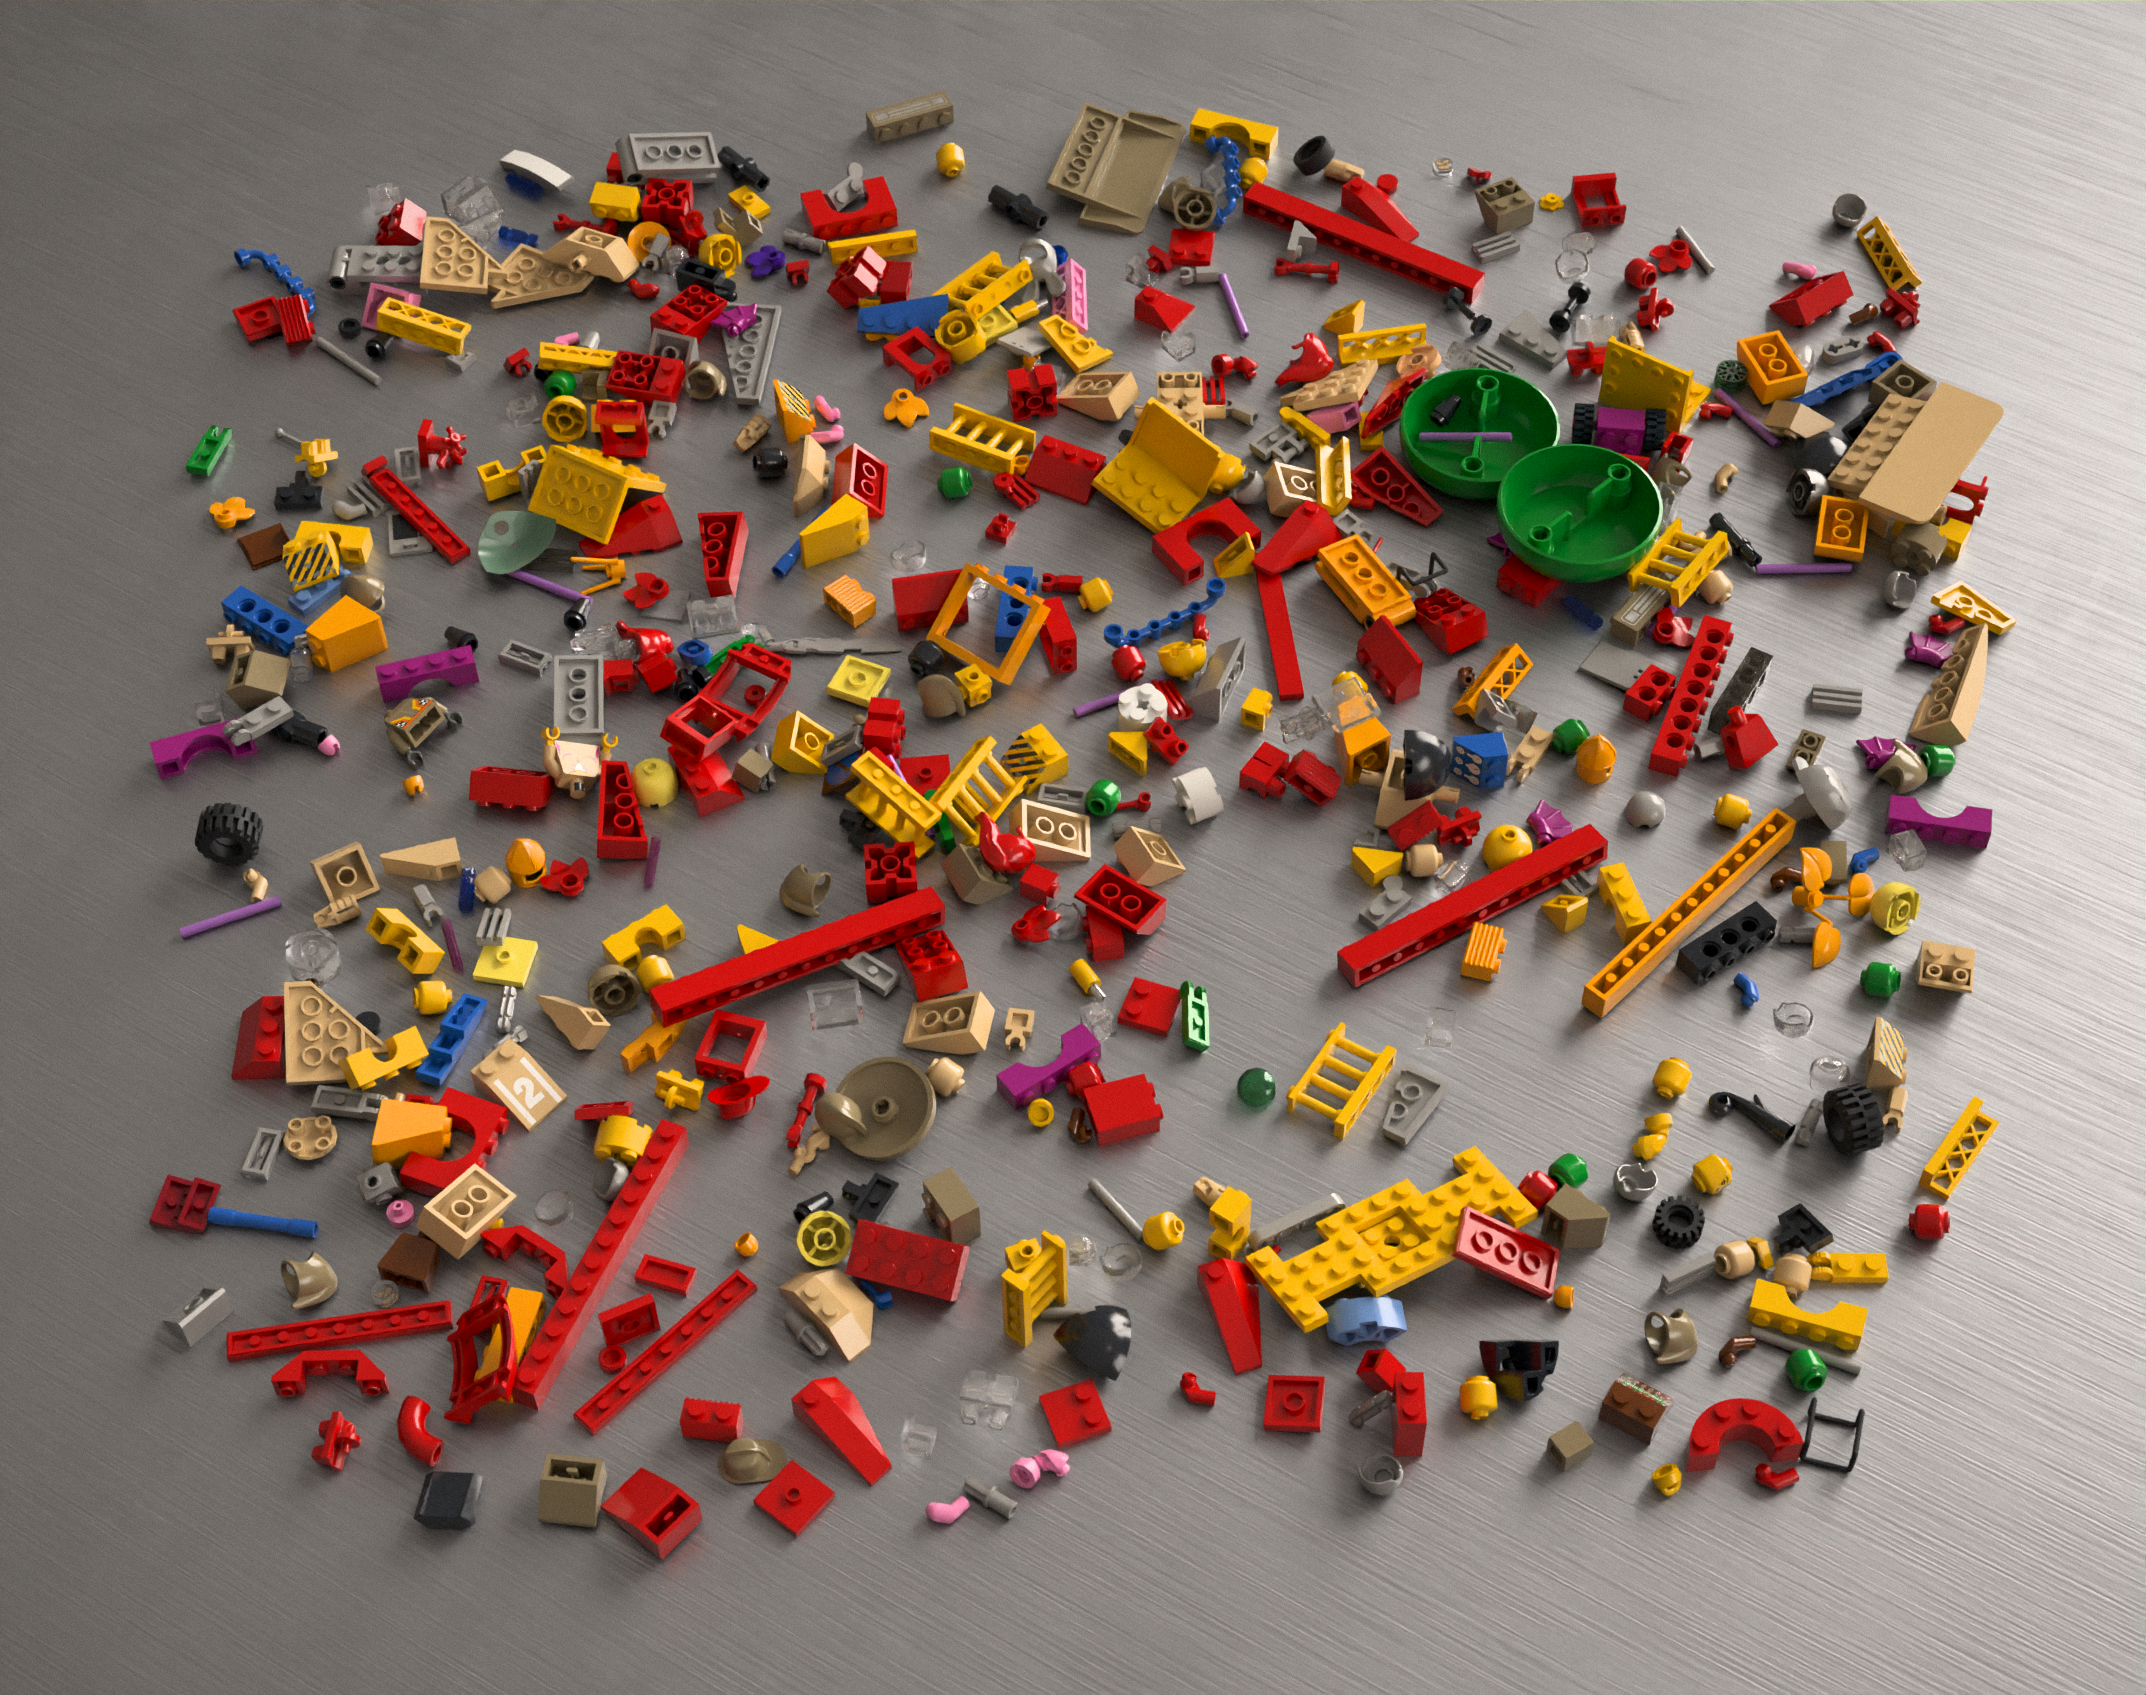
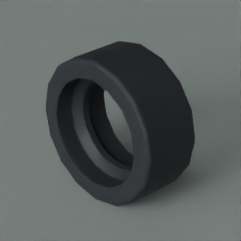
M1316 136L1305 142L1298 149L1293 158L1294 164L1303 175H1314L1331 162L1335 155V148L1326 137Z

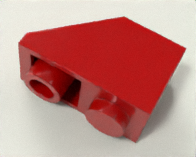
M1088 905L1085 906V916L1081 917L1083 932H1088V937H1085L1087 952H1092L1093 962L1124 958V941L1120 924Z

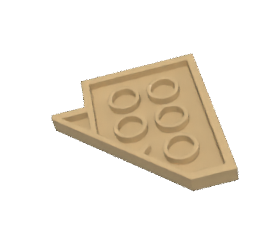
M426 216L420 288L487 294L488 278L507 279L508 271L448 218Z
M521 243L501 264L508 271L507 279L488 278L487 290L497 294L491 300V306L495 309L582 292L594 279V275L585 270H581L579 273H576V270L572 272L568 265L553 264L549 260L542 258L544 252Z
M1368 358L1358 360L1355 364L1334 371L1327 377L1313 383H1308L1302 388L1280 397L1282 407L1293 405L1294 410L1298 412L1359 401L1379 368L1377 359L1370 361Z
M284 982L287 1086L345 1083L347 1080L338 1061L370 1047L374 1056L389 1055L386 1044L313 982Z

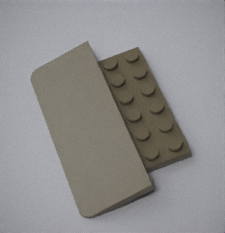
M1084 102L1047 182L1046 189L1085 204L1078 224L1131 235L1140 234L1145 229L1184 138L1186 128L1182 123L1164 116L1128 109L1124 117Z

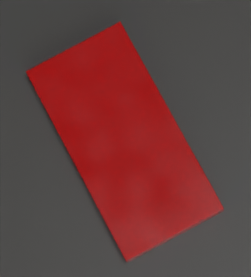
M1465 1205L1460 1211L1452 1256L1546 1300L1552 1297L1560 1249Z

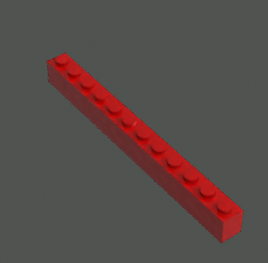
M1257 181L1243 196V213L1290 232H1292L1294 221H1300L1316 237L1319 244L1443 294H1446L1454 287H1458L1464 293L1463 302L1472 305L1484 289L1485 273Z
M1591 824L1578 828L1572 833L1513 861L1511 864L1495 870L1455 892H1451L1442 899L1432 902L1392 924H1388L1384 928L1365 936L1351 945L1343 947L1337 951L1338 970L1356 988L1471 929L1473 922L1483 923L1561 883L1562 880H1567L1572 875H1577L1579 871H1584L1606 860L1608 857V840Z
M932 886L917 890L914 893L895 898L887 903L871 907L854 915H849L838 921L824 924L808 932H802L797 936L778 941L761 949H756L737 958H731L726 962L707 967L704 970L683 976L680 979L658 985L649 990L650 1007L662 1027L666 1028L838 964L840 960L845 958L851 959L863 951L867 953L945 924L946 907Z
M661 1119L646 1145L643 1155L639 1157L517 1369L511 1392L514 1402L539 1411L688 1148L689 1141L686 1127Z

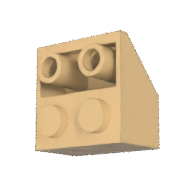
M1923 940L1917 957L1916 982L1918 985L1971 994L1975 949Z

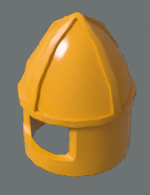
M1599 733L1587 738L1577 749L1576 773L1579 778L1588 783L1600 784L1607 781L1612 775L1613 765L1617 757L1612 743Z
M525 838L515 839L505 856V865L510 879L519 887H534L541 883V877L547 875L545 852L537 841ZM543 868L542 874L533 881L526 880L525 875L534 874Z

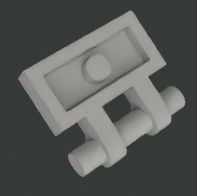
M1281 420L1249 442V450L1264 461L1273 457L1274 460L1270 462L1272 466L1274 462L1288 464L1289 459L1302 454L1304 449L1309 446V443L1306 439L1298 442L1296 440L1298 432ZM1286 446L1289 448L1285 452L1281 450Z

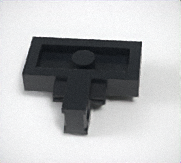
M296 471L295 483H290L289 487H277L274 501L275 509H322L324 488L323 486H312L311 482H308L306 471Z
M843 809L839 816V825L851 832L848 836V843L863 850L864 845L875 844L883 831L862 812H857L856 814Z
M875 1172L868 1185L862 1184L859 1186L847 1180L842 1187V1197L851 1201L850 1203L853 1206L849 1213V1219L858 1223V1219L878 1223L898 1192L899 1183Z
M1801 1203L1778 1215L1779 1224L1785 1229L1782 1230L1781 1234L1774 1237L1773 1240L1775 1249L1781 1255L1802 1246L1810 1254H1813L1834 1242L1833 1234Z

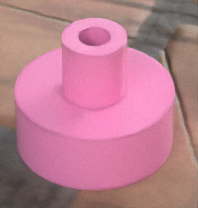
M396 1200L387 1208L386 1215L388 1221L395 1228H406L415 1220L413 1205L407 1200Z

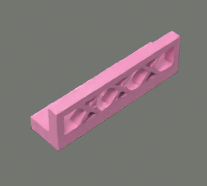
M1070 258L1057 267V274L1059 276L1063 274L1061 278L1066 284V289L1060 296H1052L1053 316L1058 315L1062 319L1066 316V321L1076 327L1078 333L1082 335L1088 331L1085 269Z

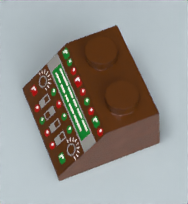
M1623 1373L1614 1381L1602 1401L1598 1419L1650 1445L1673 1406L1675 1399Z

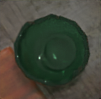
M1251 1068L1239 1077L1237 1094L1246 1105L1256 1108L1265 1106L1276 1096V1081L1273 1075L1266 1069Z

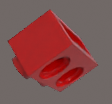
M1650 664L1625 693L1623 709L1648 722L1653 715L1657 716L1661 712L1666 700L1670 701L1673 698L1676 690L1674 687L1676 676Z

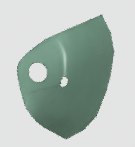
M501 511L490 515L478 543V556L485 571L496 574L513 573L530 563L550 545L555 534L556 519L526 511ZM502 520L508 524V531L505 535L495 533L494 525L496 522ZM517 542L516 548H510V545Z

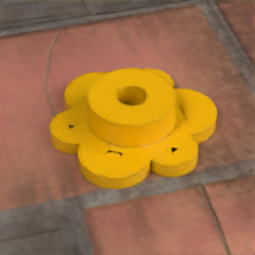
M1548 193L1546 197L1542 196L1540 198V207L1542 209L1556 211V209L1564 207L1561 196Z

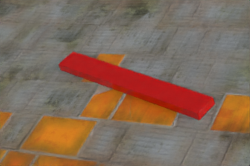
M1260 552L1254 554V559ZM1254 567L1280 701L1304 699V690L1281 574L1277 573L1270 576Z
M737 1269L573 1414L574 1419L594 1436L757 1291V1285Z
M451 1300L229 1332L226 1333L227 1359L229 1362L453 1329Z

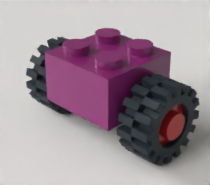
M1575 403L1571 443L1591 445L1594 430L1593 446L1612 450L1616 453L1640 456L1643 441V450L1661 451L1666 430V409L1647 408L1645 413V410L1598 407L1597 418L1594 421V404Z

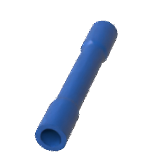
M823 507L822 510L817 514V516L812 520V522L815 521L829 508ZM799 539L772 567V572L777 577L782 578L800 556Z
M211 1207L208 1213V1222L213 1224L237 1225L287 1232L291 1235L315 1238L318 1233L317 1221L243 1213L218 1207Z

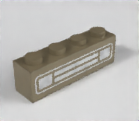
M944 90L866 112L867 130L876 144L954 122L953 104Z
M1653 569L1650 573V576L1673 582L1679 577L1657 569ZM1640 583L1636 593L1632 597L1629 596L1620 611L1616 610L1611 616L1610 634L1635 647L1646 635V630L1656 620L1658 612L1671 604L1669 591Z

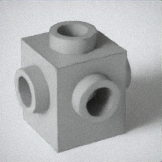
M387 1162L380 1165H370L363 1170L364 1173L356 1176L360 1184L357 1185L360 1197L374 1205L386 1204L392 1200V1196L404 1191L394 1166Z

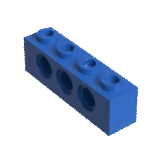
M1005 565L1004 577L1008 579L1006 584L1011 587L1014 583L1026 589L1025 595L1031 597L1033 591H1037L1038 577H1034V568ZM1002 590L995 631V652L1007 653L1032 607Z
M242 585L221 602L224 611L223 616L229 623L236 624L245 633L256 636L263 644L271 645L281 655H287L295 660L308 648L298 649L293 641L295 636L306 633L305 630L309 627L308 625Z

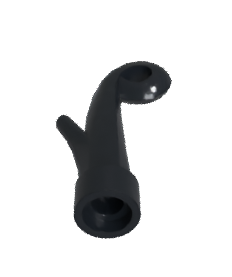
M1724 1091L1714 1093L1709 1098V1105L1715 1112L1725 1113L1733 1106L1772 1132L1773 1137L1783 1143L1790 1139L1795 1130V1124L1785 1118L1781 1119L1763 1103L1757 1094L1753 1097L1755 1103Z

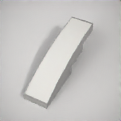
M514 149L499 160L503 168L514 169L518 177L531 179L533 186L537 188L560 192L575 181L573 176L559 167L527 152Z

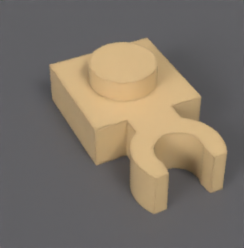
M1016 1008L1008 1009L1004 1029L1005 1035H1008L1005 1040L1006 1051H1010L1011 1044L1018 1043L1020 1044V1052H1024L1026 1047L1024 1037L1031 1038L1035 1011Z

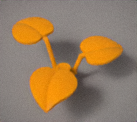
M1809 847L1799 849L1802 858L1801 877L1804 887L1797 886L1793 890L1792 902L1795 906L1804 907V912L1811 913L1823 921L1815 929L1812 946L1811 968H1818L1830 963L1837 957L1841 946V936L1838 929L1832 928V921L1813 909L1821 906L1823 899L1849 900V913L1854 916H1863L1869 912L1870 900L1875 892L1870 876L1865 873H1858L1849 882L1848 896L1822 894L1819 889L1824 887V881H1827L1831 876V859L1823 850Z

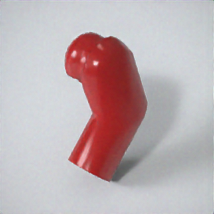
M631 279L627 284L628 288L640 299L656 297L659 294V287L652 283L640 284L636 279Z
M1872 332L1873 334L1867 337V341L1872 347L1879 343L1884 353H1897L1891 340L1880 332Z
M1704 403L1700 407L1699 415L1702 418L1709 419L1711 414L1714 413L1730 419L1733 408L1720 403Z
M1351 483L1352 499L1349 502L1351 506L1373 510L1375 499L1363 497L1357 485Z
M1203 614L1194 615L1192 631L1194 639H1202L1206 642L1210 638V632L1205 628L1206 616Z
M1932 615L1928 619L1930 623L1928 625L1933 632L1951 634L1965 626L1964 619L1959 616L1948 622L1942 621V617L1938 615Z
M1186 1372L1182 1375V1380L1179 1382L1180 1389L1190 1402L1215 1405L1216 1392L1202 1390L1196 1382L1197 1377L1194 1373Z
M1761 1463L1755 1468L1756 1480L1760 1484L1774 1490H1779L1799 1481V1475L1794 1468L1779 1474L1771 1471V1467L1766 1463Z

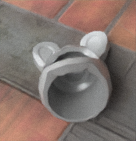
M1032 238L1024 241L1020 246L1019 263L1024 259L1028 260L1033 279L1024 286L1021 295L1022 304L1033 300L1035 303L1038 302L1040 284L1047 283L1049 292L1053 297L1060 296L1064 293L1066 284L1056 272L1057 259L1054 248L1048 242L1041 239ZM1031 248H1040L1045 252V255L1041 257H1025V254Z

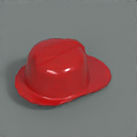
M761 1075L752 1076L730 1085L715 1088L709 1092L708 1100L717 1105L720 1117L723 1120L742 1117L753 1109L756 1096L768 1088L770 1079Z

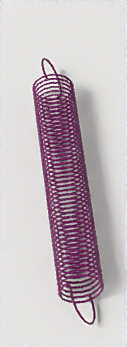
M653 835L644 878L646 888L651 871L650 883L651 888H653L654 872L656 873L661 838L660 841L659 839L657 841V836Z
M444 920L443 925L441 923L453 969L455 967L458 973L446 920ZM447 920V922H449L448 924L450 925L449 930L451 928L450 934L452 932L451 938L453 936L454 939L453 946L455 953L456 951H458L457 954H459V956L457 957V961L460 957V965L462 964L461 968L464 969L459 949L457 946V942L455 939V935L453 932V928L451 925V921Z

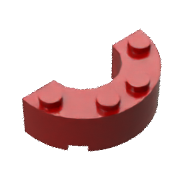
M1728 1399L1707 1408L1697 1418L1691 1430L1685 1451L1686 1472L1714 1469L1719 1455V1448L1725 1443L1735 1440L1748 1441L1757 1445L1766 1453L1770 1463L1798 1460L1804 1441L1795 1424L1777 1408L1754 1399Z

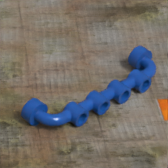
M1211 136L1205 140L1207 150L1212 155L1221 151L1225 160L1222 162V166L1226 173L1223 176V180L1227 186L1224 194L1228 203L1224 209L1216 208V216L1213 220L1216 226H1220L1227 222L1226 217L1234 210L1236 199L1242 196L1240 187L1236 185L1241 182V177L1235 170L1240 167V164L1234 156L1239 153L1237 145L1231 142L1229 138Z
M244 248L234 251L235 260L240 267L251 264V259H259L266 270H271L275 278L286 285L290 293L301 294L302 300L307 299L310 313H306L309 321V316L316 309L315 294L310 287L302 289L304 286L299 276L291 278L292 273L288 265L285 264L279 267L280 260L275 253L268 256L263 251H246Z
M1220 578L1209 579L1206 584V593L1209 597L1206 600L1191 602L1187 609L1180 612L1171 611L1168 617L1163 620H1151L1148 622L1147 627L1141 630L1131 629L1125 637H1123V628L1120 625H1107L1104 629V640L1114 648H1120L1124 645L1140 648L1141 640L1146 637L1151 640H1158L1162 636V630L1166 628L1172 631L1180 630L1182 621L1188 618L1194 621V615L1202 614L1203 611L1211 608L1225 594L1226 584Z

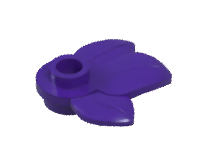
M767 245L761 247L760 252L749 254L744 261L746 264L754 266L750 275L754 278L764 276L771 270L775 271L783 268L786 263V256L783 251L777 250L774 246Z

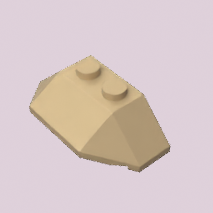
M799 434L793 496L795 517L802 516L824 501V493L829 491V477H826V474H830V460H826L825 450L811 435Z
M839 1268L799 1272L779 1287V1291L815 1326L816 1330L848 1363L871 1347L874 1305Z

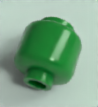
M565 369L553 371L544 383V391L551 400L562 395L571 396L577 388L576 378Z
M962 467L943 470L940 479H937L939 492L943 493L948 499L967 496L969 489L973 487L970 472L965 471Z
M1568 719L1553 729L1554 739L1551 742L1559 753L1563 751L1567 755H1572L1577 752L1578 747L1590 734L1581 720Z
M1944 744L1924 746L1918 754L1928 769L1927 777L1949 775L1956 762L1952 750Z
M1099 780L1087 792L1085 797L1086 806L1097 816H1109L1121 801V791L1113 782Z
M1871 962L1867 970H1862L1860 984L1865 986L1867 994L1891 997L1894 992L1899 991L1901 973L1896 970L1893 964Z
M1571 1153L1563 1154L1549 1166L1548 1176L1558 1184L1556 1191L1558 1192L1565 1183L1572 1188L1578 1189L1587 1181V1164L1581 1157Z
M1811 1349L1794 1351L1785 1364L1786 1373L1793 1385L1802 1391L1818 1390L1823 1386L1828 1374L1827 1368L1820 1356Z

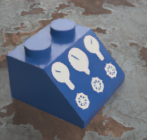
M1502 732L1453 737L1450 773L1479 789L1504 786L1508 752Z

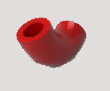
M407 1396L401 1405L396 1421L398 1439L411 1457L425 1465L434 1467L442 1454L444 1441L434 1437L426 1430L425 1422L431 1411L430 1405L418 1397Z

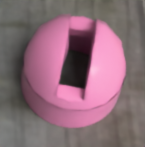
M331 734L318 746V749L327 756H333L335 752H339L340 743Z

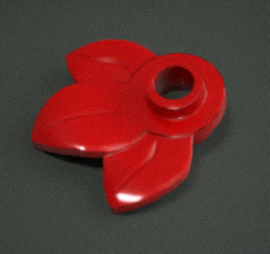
M1674 240L1670 245H1658L1649 252V256L1659 260L1658 267L1662 272H1673L1678 267L1687 270L1692 265L1688 245L1683 240Z
M640 572L635 573L637 586L624 591L622 594L628 601L635 602L636 609H645L652 606L657 600L667 597L670 588L667 582L657 578L654 574Z
M1669 607L1660 610L1656 616L1657 624L1652 629L1653 638L1661 644L1672 643L1680 648L1692 646L1695 637L1688 633L1692 626V618L1674 617Z
M583 857L575 860L571 866L561 861L553 860L550 867V875L541 877L540 882L549 891H560L561 894L569 897L576 896L584 888L583 880L589 874L588 864Z
M1045 905L1035 906L1029 909L1022 919L1013 924L1011 928L1012 935L1021 942L1039 943L1049 940L1050 935L1047 929L1059 921L1061 916L1055 911L1046 910Z

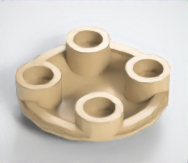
M323 1115L303 1119L294 1118L288 1123V1129L285 1132L283 1142L285 1150L291 1156L300 1160H313L329 1153L336 1145L338 1136L336 1127L328 1116Z

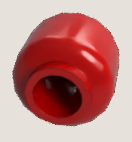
M1635 258L1626 265L1624 278L1629 285L1645 290L1656 282L1657 270L1651 262L1642 258Z
M1124 645L1115 650L1112 654L1111 666L1121 680L1135 682L1144 676L1143 671L1147 666V662L1138 648Z
M1086 1061L1068 1071L1069 1080L1065 1084L1071 1096L1077 1094L1079 1099L1083 1100L1084 1088L1103 1084L1106 1080L1097 1063L1093 1065L1090 1061Z
M1536 1170L1534 1173L1529 1171L1517 1189L1540 1211L1556 1194L1558 1184L1542 1171Z
M1919 1204L1915 1208V1213H1909V1230H1914L1918 1239L1941 1240L1944 1238L1945 1233L1950 1232V1213L1945 1212L1942 1205Z

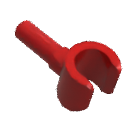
M1142 792L1139 794L1138 800L1119 803L1117 810L1137 808L1141 812H1147L1152 804L1149 801L1151 794Z

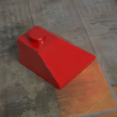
M1146 286L1135 297L1134 318L1169 334H1172L1195 310V305L1150 286Z

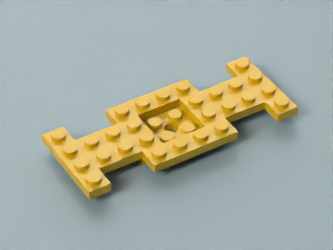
M1474 1146L1453 1156V1165L1461 1172L1462 1176L1423 1195L1408 1179H1405L1316 1222V1231L1326 1242L1285 1262L1277 1256L1270 1246L1246 1256L1245 1261L1248 1268L1300 1329L1307 1333L1329 1322L1328 1313L1318 1303L1323 1299L1354 1284H1357L1361 1289L1366 1287L1374 1297L1378 1298L1457 1259L1452 1256L1460 1211L1465 1205L1490 1217L1500 1213L1516 1229L1538 1219V1210ZM1389 1243L1398 1244V1246L1396 1247L1386 1245Z

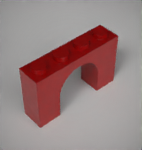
M884 176L863 180V192L867 204L862 209L851 213H841L831 209L827 205L821 189L800 193L802 211L812 237L826 241L897 226V208Z
M1228 497L1153 535L1152 553L1183 586H1186L1204 577V560L1189 545L1193 539L1200 536L1213 535L1226 540L1231 545L1243 533L1247 532L1250 535L1254 550L1261 547V530Z
M447 1087L437 1106L447 1107V1117L452 1118L451 1124L453 1127L471 1135L475 1140V1144L467 1155L454 1161H439L411 1151L400 1171L402 1187L435 1198L473 1164L478 1165L485 1171L489 1155H494L500 1135H504L509 1127L510 1120L507 1118L506 1107Z

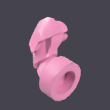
M1045 1450L1041 1451V1454L1033 1455V1459L1019 1458L1010 1468V1477L1015 1484L1022 1488L1033 1487L1040 1478V1470H1051L1055 1472L1057 1477H1062L1070 1469L1069 1465L1065 1463L1069 1456L1059 1451Z

